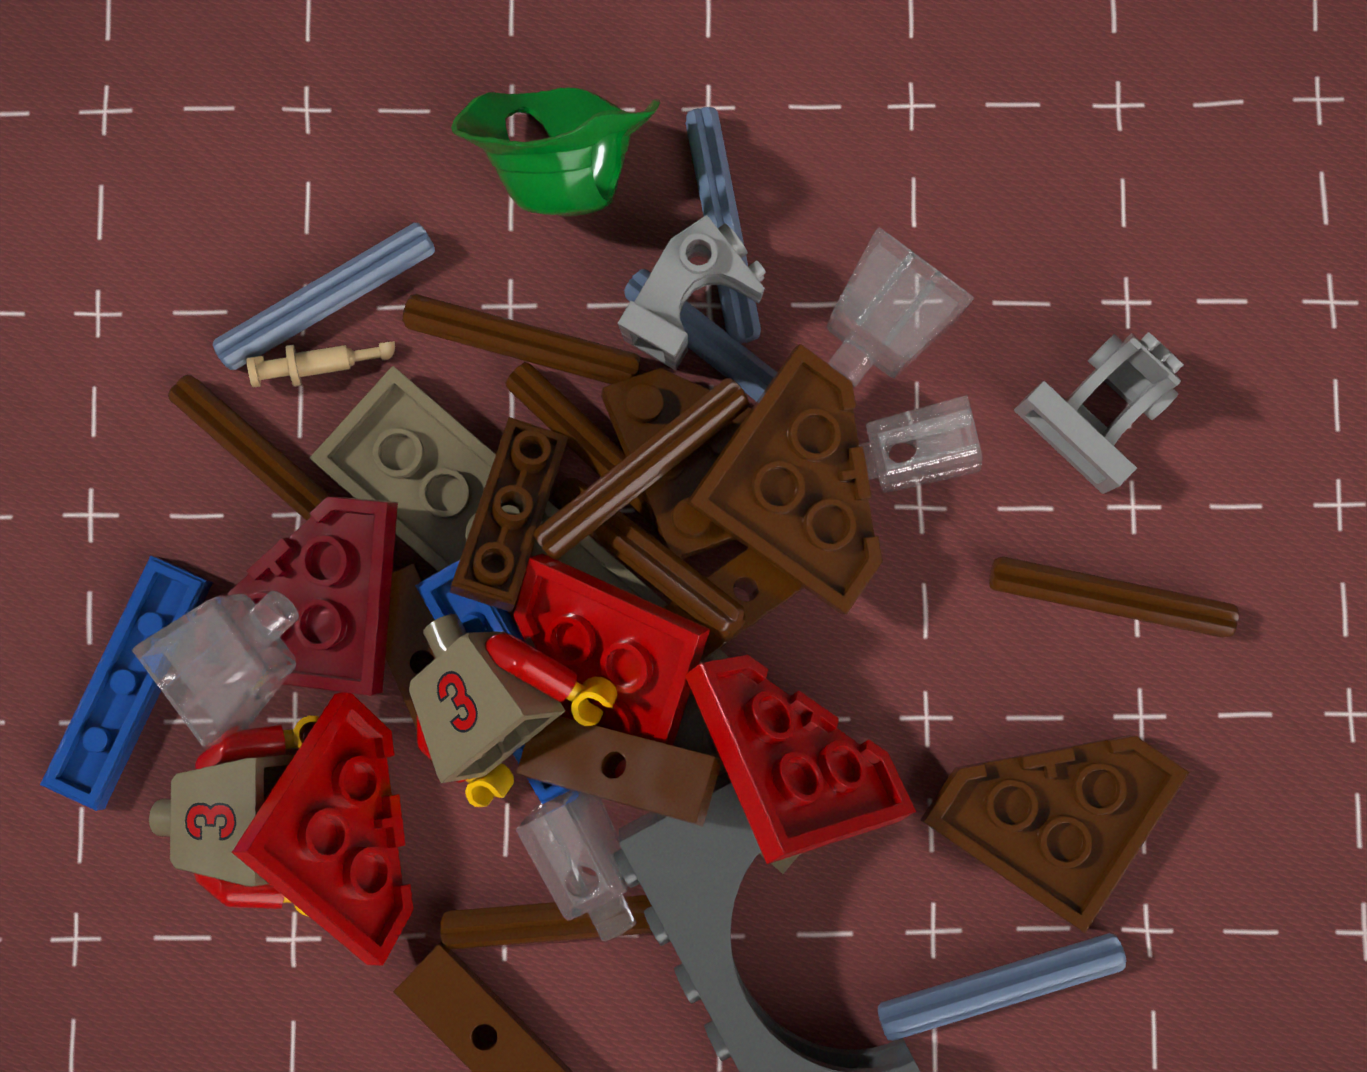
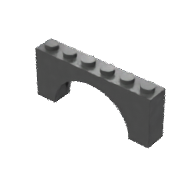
M727 772L717 777L703 827L649 812L619 828L618 843L621 849L613 853L617 866L630 888L641 884L652 905L644 910L649 927L660 946L671 942L682 964L674 967L675 974L689 1002L693 1004L701 999L712 1021L706 1023L704 1027L721 1061L732 1057L739 1072H920L903 1038L866 1049H838L819 1045L801 1038L784 1028L750 994L732 956L731 919L739 886L747 869L761 850Z

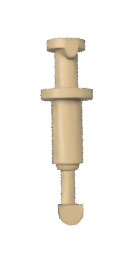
M395 341L379 343V347L355 351L343 345L296 353L294 345H287L285 347L286 358L264 361L263 356L247 358L250 382L253 388L261 387V380L290 376L294 387L301 386V377L349 370L351 366L355 365L356 361L382 358V361L388 360L394 355Z

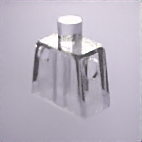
M878 227L828 321L826 328L843 343L827 364L852 381L853 388L858 385L872 365H875L888 376L895 378L958 321L975 297Z
M968 395L869 422L866 424L869 442L859 444V447L863 446L868 478L869 480L879 478L883 493L980 472L983 462V455ZM900 443L910 444L916 449L914 457L909 461L897 463L889 457L892 447Z
M277 591L269 592L256 605L245 594L218 596L207 600L140 642L132 651L203 748L219 744L236 731L247 729L295 669L296 658L280 636L298 621L299 614L293 603Z
M569 790L544 804L541 803L535 806L517 827L516 831L563 917L568 921L588 912L602 941L611 940L631 929L637 922L623 896L629 886L623 878L613 855L615 851L621 849L618 843L619 837L601 798ZM581 866L591 868L597 875L587 874Z

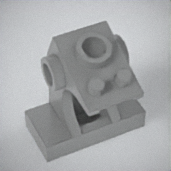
M706 215L670 239L634 302L630 301L618 322L623 340L670 368L677 370L688 351V333L685 332L680 321V314L684 303L695 290L707 285H723L734 289L759 304L765 289L760 282L764 279L763 275L766 271L757 260L750 266H747L741 258L747 255L748 252L736 233L726 223L717 228ZM700 256L707 259L708 262L703 265H695L689 260Z
M1149 332L1141 340L1131 333L1124 341L1116 334H1113L1088 360L1096 369L1066 400L1043 381L1014 409L1027 424L1102 494L1121 486L1137 469L1134 464L1114 447L1117 440L1142 413L1150 420L1155 419L1179 394L1174 388L1178 386L1181 380L1175 373L1184 364ZM1103 381L1129 404L1108 427L1082 404Z

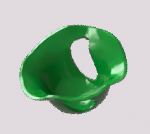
M560 87L549 91L519 94L488 92L473 98L455 117L451 130L456 136L484 150L490 163L495 167L509 196L521 209L544 215H585L604 209L612 203L623 168L625 153L628 150L630 136L654 115L659 107L660 100L654 99L644 111L631 113L618 108L590 91L579 88ZM515 113H529L544 126L550 138L528 142L510 141L506 129V119Z

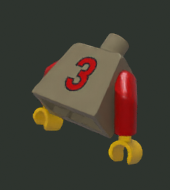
M456 614L440 617L424 629L423 634L436 659L411 680L409 687L417 713L418 748L432 760L441 783L453 781L458 783L466 781L469 783L465 790L466 798L474 807L488 806L494 797L504 798L514 783V776L511 770L502 762L565 712L561 704L562 701L568 699L572 702L571 712L579 724L593 726L599 723L603 711L598 706L590 703L587 698L595 699L605 707H613L617 698L616 687L611 681L603 677H592L584 681L583 684H580L576 681L577 673L504 631L467 633L459 616Z
M309 715L302 718L296 723L294 729L283 730L282 725L279 724L227 733L197 757L195 770L175 774L171 781V799L162 798L157 800L151 808L149 815L150 828L156 836L170 837V861L176 869L194 873L196 882L227 907L281 909L283 903H292L231 852L293 759L294 755H285L286 749L300 748L304 742L303 733L305 729L315 724L319 716ZM295 906L296 910L299 913L307 916L303 911H301L297 906Z

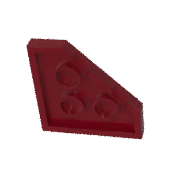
M347 497L325 498L309 513L312 516L289 538L280 539L246 570L248 575L227 594L219 595L202 610L197 673L369 696L383 693L398 502Z

